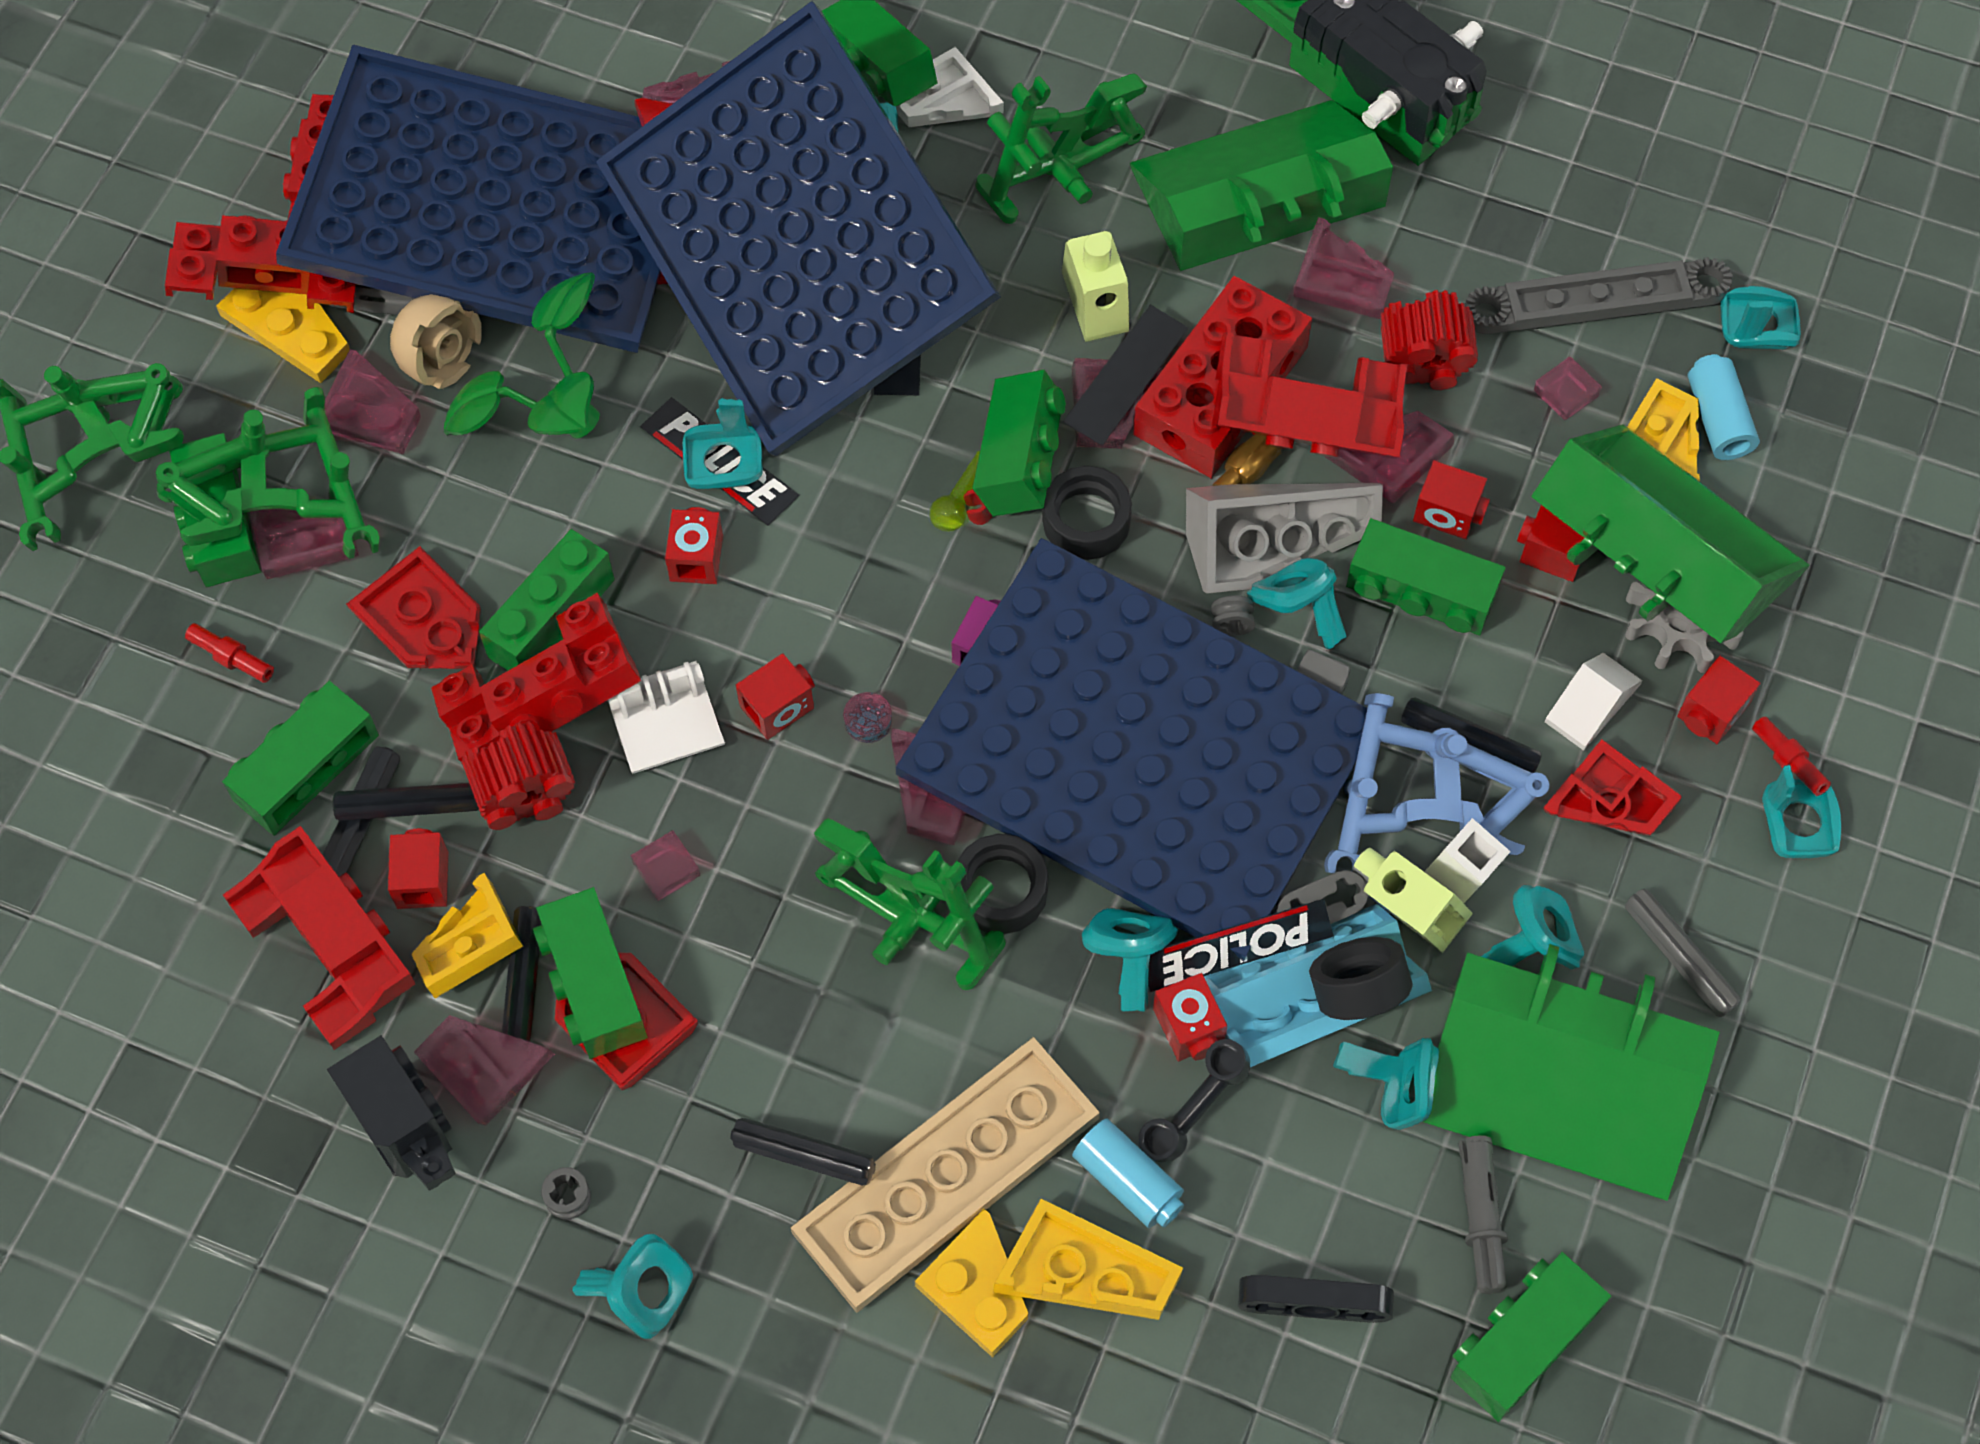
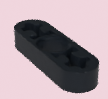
M1250 1275L1239 1280L1238 1307L1247 1312L1367 1323L1387 1322L1393 1319L1394 1291L1383 1285L1267 1275Z

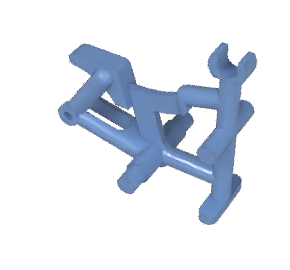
M1380 693L1366 695L1364 705L1368 706L1354 775L1353 779L1348 780L1344 786V791L1349 798L1338 850H1332L1325 858V872L1335 873L1337 861L1343 856L1351 860V871L1353 872V866L1360 856L1357 854L1361 834L1401 832L1407 826V822L1421 819L1459 822L1461 831L1473 818L1511 851L1508 855L1521 854L1525 849V845L1508 840L1499 833L1536 797H1542L1547 793L1549 789L1547 777L1542 773H1531L1467 744L1466 739L1453 729L1440 728L1431 733L1385 723L1387 709L1393 706L1394 697ZM1380 742L1425 751L1433 759L1435 799L1403 801L1393 808L1392 813L1365 814L1368 799L1373 797L1378 790L1377 783L1373 780ZM1459 764L1512 789L1483 816L1477 803L1461 800Z

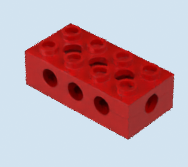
M1233 276L1136 404L1133 435L1212 479L1246 433L1245 431L1212 426L1219 380H1215L1223 333L1230 332L1245 337L1273 340L1268 377L1286 378L1308 348L1312 317L1246 281Z

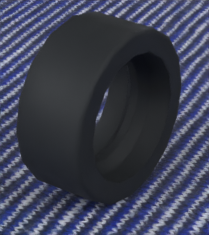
M1086 465L1064 471L1057 475L1051 482L1050 487L1047 488L1044 508H1042V522L1046 537L1054 545L1081 559L1089 560L1105 557L1117 550L1128 536L1132 514L1129 490L1118 476L1104 468ZM1087 493L1098 495L1109 501L1114 507L1115 515L1113 522L1103 529L1084 532L1074 530L1062 522L1059 515L1060 506L1065 500L1074 495Z
M998 833L981 837L965 848L957 861L964 866L967 872L960 882L964 893L972 884V878L976 870L987 862L996 860L1013 861L1024 867L1028 872L1031 884L1030 891L1024 901L1016 906L1004 909L988 907L982 903L974 914L980 930L984 932L1001 931L1004 935L1021 931L1036 921L1046 905L1049 875L1044 858L1033 844L1018 836Z
M1357 938L1340 943L1318 956L1309 969L1320 1011L1334 1019L1358 1020L1383 1014L1403 1002L1409 996L1413 987L1401 944L1389 938Z

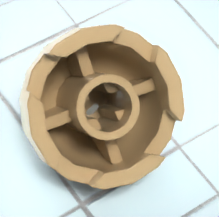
M433 294L420 296L411 300L396 317L390 335V349L399 368L407 375L423 385H432L438 389H444L456 383L470 368L471 365L466 363L465 360L471 351L473 342L480 345L481 321L477 313L463 310L457 300Z

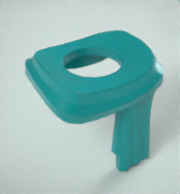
M1748 286L1729 291L1721 301L1722 332L1726 341L1732 346L1749 349H1788L1799 344L1801 336L1798 304L1793 296L1771 288ZM1774 315L1777 321L1776 330L1763 331L1771 316Z
M721 398L718 400L719 408L716 410L720 424L694 426L685 432L683 437L684 477L689 487L695 489L741 487L757 481L762 476L761 440L756 430L746 423L742 400H726ZM720 445H729L735 448L741 457L739 465L731 473L714 474L710 472L705 466V457L711 449Z
M1313 558L1298 560L1277 573L1253 583L1252 588L1247 591V597L1253 602L1280 613H1292L1312 603L1318 636H1322L1325 649L1333 648L1341 639L1347 637L1334 596L1333 584L1337 579L1335 572L1321 560Z
M1790 765L1784 766L1777 781L1768 784L1762 796L1774 851L1779 856L1785 858H1818L1835 854L1840 847L1841 813L1834 790L1830 785L1825 793L1816 796L1800 779L1793 778ZM1794 803H1804L1813 807L1820 818V829L1817 833L1808 837L1795 835L1789 831L1783 821L1785 808Z
M1521 886L1514 893L1513 906L1522 931L1492 946L1491 950L1481 957L1514 966L1536 952L1546 955L1549 944L1559 947L1557 963L1571 970L1579 968L1580 960L1584 956V950L1566 900L1558 893L1545 887ZM1544 909L1550 911L1555 916L1558 938L1553 935L1544 920Z
M1107 908L1097 913L1083 930L1082 942L1086 949L1100 955L1123 958L1118 993L1121 995L1122 1011H1146L1148 1009L1150 954L1166 947L1177 936L1178 932L1170 918ZM1119 926L1137 934L1117 932L1112 927Z
M1423 1037L1406 1046L1398 1056L1382 1054L1344 1041L1340 1043L1339 1052L1333 1067L1347 1071L1352 1076L1377 1079L1385 1082L1381 1101V1117L1386 1126L1394 1130L1405 1129L1425 1121L1431 1113L1435 1075L1439 1059V1048L1433 1045L1431 1038ZM1414 1074L1415 1101L1410 1103L1409 1087Z
M646 1234L632 1244L615 1271L602 1268L581 1270L572 1291L576 1296L607 1297L611 1310L625 1325L639 1337L651 1339L672 1318L691 1284L693 1273L688 1263L666 1241L655 1234ZM656 1266L663 1270L667 1276L669 1284L668 1294L658 1307L649 1309L639 1299L637 1291L638 1281L646 1269Z

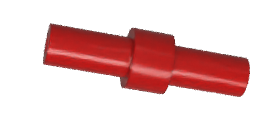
M197 623L191 624L185 633L186 640L213 654L212 658L215 662L230 670L238 668L262 683L268 682L274 673L272 665L248 653L244 644L230 636L222 638Z
M1766 716L1754 723L1752 730L1774 752L1773 759L1782 768L1790 765L1792 773L1816 796L1822 795L1829 789L1831 782L1808 760L1809 752L1796 739H1788Z

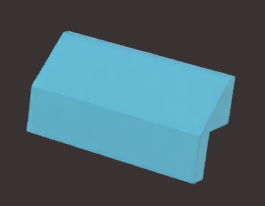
M1375 904L1332 923L1331 928L1334 937L1204 976L1227 1024L1225 1039L1233 1040L1246 1049L1250 1058V1067L1364 1020H1340L1330 1018L1322 1013L1309 974L1313 961L1324 951L1340 943L1357 938L1382 937L1392 939L1401 944L1413 987L1409 996L1400 1004L1431 992L1432 989L1427 973L1406 956L1396 919L1378 904Z

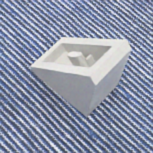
M1601 653L1582 664L1546 717L1545 723L1584 751L1637 690L1642 680L1605 653Z

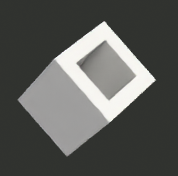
M1472 818L1425 870V873L1465 903L1511 851Z

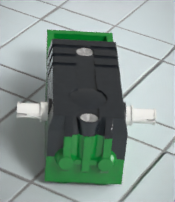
M1236 0L1292 43L1289 66L1372 129L1417 166L1422 164L1440 147L1446 145L1457 132L1470 121L1476 119L1482 110L1480 101L1487 71L1483 60L1469 50L1477 43L1476 40L1483 36L1482 27L1475 21H1470L1466 27L1459 29L1455 34L1449 35L1404 0Z

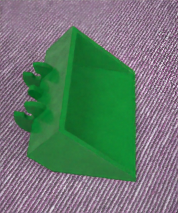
M1333 100L1130 162L1132 172L1180 271L1386 207L1393 165L1376 133Z
M1624 424L1569 439L1531 496L1584 537L1580 543L1574 545L1567 553V559L1575 566L1584 562L1599 549L1616 562L1614 568L1621 574L1630 573L1656 593L1652 599H1649L1640 607L1638 614L1647 622L1654 619L1670 604L1720 644L1740 634L1810 566Z
M1549 944L1539 974L1467 952L1456 981L1437 1048H1439V1059L1435 1075L1432 1110L1429 1117L1423 1122L1468 1137L1487 1136L1492 1139L1493 1145L1668 1201L1708 1080L1720 1032L1649 1010L1655 985V977L1645 974L1642 985H1639L1634 1003L1630 1004L1599 994L1604 975L1592 971L1589 975L1586 989L1552 979L1559 953L1558 946Z

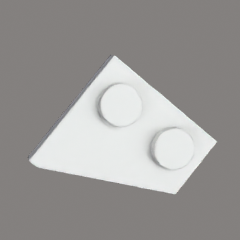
M956 47L933 59L938 84L896 107L897 114L908 127L987 118L996 112L1004 113V102Z

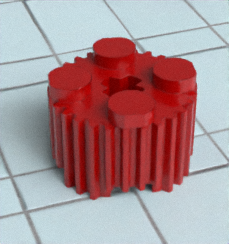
M1434 290L1433 292L1425 293L1426 299L1424 301L1415 300L1413 304L1405 303L1404 307H1402L1401 301L1389 303V307H1385L1384 312L1381 313V334L1385 363L1407 365L1405 385L1409 383L1415 384L1416 382L1420 384L1429 382L1430 387L1434 390H1445L1456 386L1457 377L1462 376V372H1469L1468 368H1473L1478 361L1474 318L1468 306L1465 307L1464 303H1458L1456 292L1448 294L1447 290L1443 292Z
M531 721L523 725L517 723L513 727L510 725L506 726L505 729L499 731L501 737L499 741L489 743L490 746L481 748V752L477 745L465 751L466 755L462 756L463 760L461 762L480 814L487 821L490 829L502 830L510 827L516 821H520L524 817L529 818L532 815L535 816L536 820L540 821L551 819L563 811L561 800H565V796L570 795L571 790L574 789L575 779L557 733H551V731L543 732V730L537 731L535 725L531 724Z

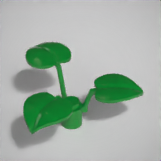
M593 272L573 276L555 285L540 299L532 315V326L537 331L545 330V338L565 377L558 382L555 388L548 392L547 396L536 402L510 387H502L504 376L499 371L483 373L468 382L452 401L444 422V433L447 436L448 434L456 436L468 434L482 427L496 412L500 404V398L505 397L512 398L532 409L528 417V426L535 433L544 435L570 434L573 438L578 439L593 430L600 418L599 411L590 403L594 390L593 378L587 372H572L556 340L557 329L569 327L583 311L594 284L595 274Z

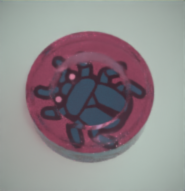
M872 692L860 693L853 696L845 705L843 712L844 725L847 733L853 739L863 743H873L881 740L889 733L892 726V711L888 701L881 695Z

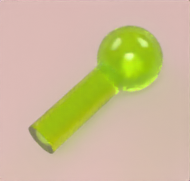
M977 451L950 494L940 496L932 503L929 517L931 523L937 529L950 532L959 529L966 520L964 495L973 488L980 451Z

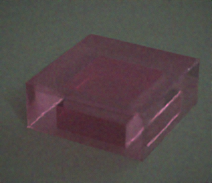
M1569 356L1536 380L1534 391L1560 417L1567 420L1597 398L1602 386Z
M673 830L630 855L634 866L658 901L700 876L698 866Z

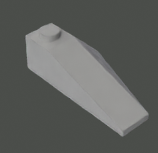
M1379 483L1230 484L1186 488V536L1203 591L1205 593L1251 589L1253 583L1277 573L1298 560L1313 558L1326 551L1333 553L1360 541L1370 518L1382 522L1383 485Z

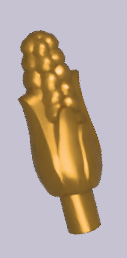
M1252 436L1232 452L1225 463L1226 472L1212 486L1251 484L1264 474L1269 465L1282 454V448L1265 445V436Z

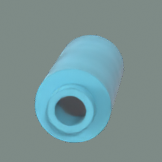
M1716 354L1700 358L1688 372V380L1694 397L1698 398L1699 413L1714 457L1719 460H1732L1743 457L1754 451L1758 447L1760 440L1734 364L1731 359Z
M1108 1118L1095 1125L1075 1148L1072 1157L1147 1228H1151L1157 1223L1163 1228L1166 1227L1183 1209L1184 1204L1179 1199L1184 1189Z

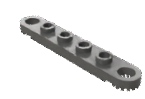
M1704 257V260L1697 259L1691 262L1679 260L1505 283V286H1492L1491 288L1483 286V289H1480L1478 287L1475 288L1474 292L1471 291L1465 301V307L1468 306L1470 311L1473 312L1476 332L1493 334L1714 305L1720 303L1729 292L1733 275L1730 273L1729 266H1724L1725 263L1723 261L1719 263L1716 258L1709 260V257ZM1701 275H1710L1718 280L1720 286H1716L1715 289L1711 287L1708 290L1707 286L1702 288L1703 284L1699 285V280L1696 279ZM1479 304H1490L1499 313L1494 315L1493 318L1488 316V319H1485L1486 316L1480 317L1481 314H1477V310L1474 308Z

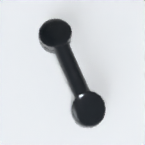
M1222 1039L1210 1046L1205 1058L1206 1067L1210 1075L1171 1121L1160 1118L1153 1119L1142 1127L1139 1134V1146L1147 1156L1158 1162H1169L1183 1154L1188 1142L1186 1134L1227 1085L1240 1084L1247 1078L1250 1071V1058L1242 1045L1230 1039Z

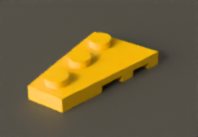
M234 288L216 305L221 317L319 383H322L351 353L347 341L321 305L315 303L314 309H307V294Z
M1040 1199L997 1277L993 1292L1159 1320L1181 1277L1183 1267Z

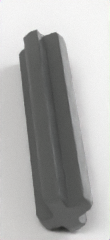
M1642 889L1632 895L1625 905L1626 910L1713 1013L1718 1017H1722L1734 1010L1740 1002V996L1653 894L1647 889Z

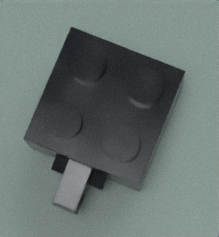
M382 1035L327 1069L394 1176L409 1178L415 1174L430 1191L456 1174L447 1154L452 1148L444 1135L452 1127L444 1116L438 1102L420 1079L401 1045L391 1050Z

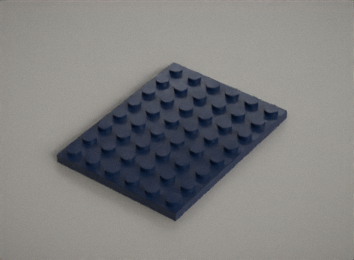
M813 1L794 13L595 161L737 400L743 401L744 412L766 449L774 456L782 453L1001 298L819 6Z
M352 45L277 249V264L412 298L430 294L443 296L459 301L465 311H473L477 314L533 327L531 322L534 309L545 293L568 278L593 272L595 274L594 284L583 311L569 327L557 329L556 333L638 353L661 271L595 161L642 127L638 116Z
M1041 538L896 765V775L1004 834L1024 839L1033 844L1039 853L1155 916L1170 918L1172 924L1194 937H1200L1271 915L1356 765L1367 707ZM1252 945L1230 949L1244 962Z

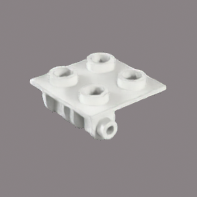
M697 661L685 662L681 666L662 672L659 670L653 675H643L639 683L608 700L632 774L725 745L704 684V677Z

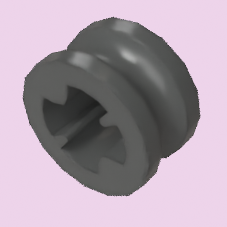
M1238 595L1226 596L1215 600L1211 604V612L1215 617L1212 622L1213 628L1229 636L1245 635L1255 628V618L1251 615L1254 612V602L1251 599Z
M561 1167L552 1171L542 1184L541 1195L548 1211L559 1219L571 1220L581 1216L591 1202V1191L585 1177L578 1170L571 1167ZM567 1183L571 1189L574 1184H577L579 1187L573 1191L576 1200L567 1205L563 1199H560L559 1204L554 1202L559 1196L557 1190L559 1185Z

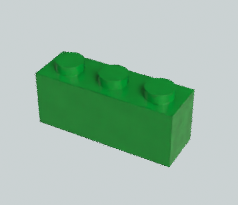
M840 0L822 10V13L876 97L880 95L889 104L897 107L938 84L930 48L875 0Z
M1045 369L995 379L972 488L993 517L1044 508L1047 488L1050 487L1052 482L1051 466L1053 455L1059 445L1058 429L1060 418L1066 408L1062 389L1058 386L1056 387Z
M224 433L183 443L181 446L169 451L171 461L176 464L228 442ZM238 469L203 483L198 487L219 503H222L228 490L241 488ZM177 505L173 507L180 531L187 526L199 522ZM248 512L242 513V532L239 536L197 546L182 545L183 555L189 572L198 571L205 587L262 573Z
M1370 518L1351 562L1346 587L1355 590L1364 598L1371 600L1381 599L1400 606L1408 614L1414 616L1424 615L1441 621L1454 631L1461 633L1471 632L1480 636L1498 593L1506 567Z
M570 529L479 631L488 658L506 671H509L563 640L564 638L556 616L566 611L571 605L584 601L596 593L601 597L615 581L608 552L573 529Z
M329 680L319 690L309 693L301 702L299 709L288 720L274 726L265 736L264 742L248 757L239 759L231 767L228 776L222 783L233 802L270 834L275 836L379 736V733L371 715Z
M592 887L536 907L542 925L534 927L533 931L542 956L553 955L557 969L548 972L557 1000L560 1001L568 998L573 1014L563 1017L573 1046L583 1043L589 1059L647 1039L640 1013L595 888Z
M1563 1252L1551 1264L1542 1258L1522 1280L1528 1289L1515 1302L1508 1295L1487 1318L1494 1326L1482 1339L1474 1333L1471 1334L1452 1356L1458 1364L1450 1378L1498 1423L1600 1313L1611 1298V1295Z

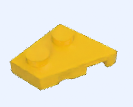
M1656 378L1627 427L1700 482V474H1697V453L1699 451V433L1696 430V423L1699 418L1698 398Z
M485 873L479 875L472 884L477 891L459 911V909L452 906L440 920L437 929L432 934L426 936L412 953L425 986L434 998L439 997L523 947L492 882Z
M983 1209L915 1280V1287L993 1358L1028 1320L1029 1314L1022 1297L993 1292L994 1283L1004 1267L1007 1257L990 1213Z

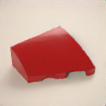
M1601 739L1573 774L1571 773L1543 807V810L1552 816L1651 836L1679 804L1682 796L1643 766L1639 768Z

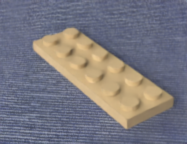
M1033 1037L874 1162L876 1164L875 1173L872 1175L868 1185L861 1186L848 1182L791 1227V1232L855 1312L858 1313L968 1225L983 1209H988L1099 1120L1100 1112Z

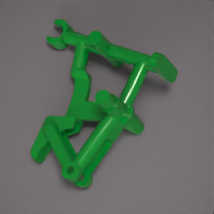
M1135 73L1110 82H1102L1093 92L1085 108L1059 113V110L1055 107L1036 109L1037 106L1043 105L1047 101L1051 93L1050 87L1040 76L1035 77L1033 86L1028 91L1022 83L1016 84L1012 91V98L1018 105L1012 124L1008 122L1001 112L994 113L987 121L989 127L1005 146L994 179L988 174L978 175L975 182L976 189L999 218L1008 224L1016 222L1019 214L1017 207L1007 196L1009 188L1044 174H1053L1066 192L1071 193L1079 204L1086 203L1091 199L1093 192L1086 185L1083 176L1077 169L1125 144L1134 145L1144 137L1145 130L1136 122L1127 103L1142 95L1146 91L1147 85ZM1118 125L1121 129V132L1094 146H1088L1084 143L1089 138L1113 126ZM1045 126L1050 134L1057 131L1063 132L1058 140L1054 142L1049 134L1040 127Z
M155 363L150 365L145 371L86 381L76 380L71 374L63 371L58 366H50L44 372V379L57 394L28 405L26 399L6 381L0 379V411L9 444L8 447H4L0 451V462L16 474L27 523L22 524L20 527L19 536L21 542L30 550L35 551L38 549L36 535L43 529H45L47 537L56 543L61 540L60 528L46 517L43 503L72 485L77 479L76 472L88 462L117 447H121L122 451L134 462H140L181 446L184 435L180 428L162 430L173 400L178 398L183 390L182 383L175 376L170 375L169 370L164 365ZM141 400L131 427L121 420L108 423L110 414L104 406ZM68 410L75 415L88 439L76 445L65 455L60 456L56 462L58 471L48 477L33 464L24 426Z
M313 387L304 393L303 419L306 426L265 434L263 415L258 410H249L243 416L241 435L238 438L176 464L164 462L157 467V495L160 500L168 503L173 502L199 521L181 529L180 536L186 544L197 546L239 536L242 532V513L264 509L296 510L298 515L303 518H343L346 531L343 536L342 549L349 559L355 556L353 542L358 539L366 540L370 544L372 553L378 552L380 536L373 526H365L349 481L350 460L347 454L338 450L325 412V396L322 388ZM317 443L329 478L328 499H309L308 493L303 489H266L265 459L269 456V453ZM241 468V488L228 490L222 503H219L198 487L203 483ZM166 473L172 474L171 476H165ZM167 488H169V489L172 490V491H171V492H167V491H165V490H166Z
M825 819L814 832L816 839L836 853L825 865H821L815 872L816 877L830 888L836 887L892 923L883 934V940L872 952L873 957L877 961L888 965L898 951H902L921 927L933 934L930 941L938 949L947 951L950 945L953 944L968 953L969 958L957 972L956 981L962 990H970L977 985L1006 945L1005 937L1001 931H989L983 938L974 917L976 911L994 889L990 881L982 876H977L964 893L960 882L967 873L966 869L958 861L953 866L946 863L942 859L940 852L934 850L922 866L923 871L911 875L888 866L870 841L869 834L863 830L855 832L834 820ZM853 866L865 879L874 884H877L879 881L887 889L882 894L874 896L842 875ZM941 900L946 901L950 910L946 918L933 912Z

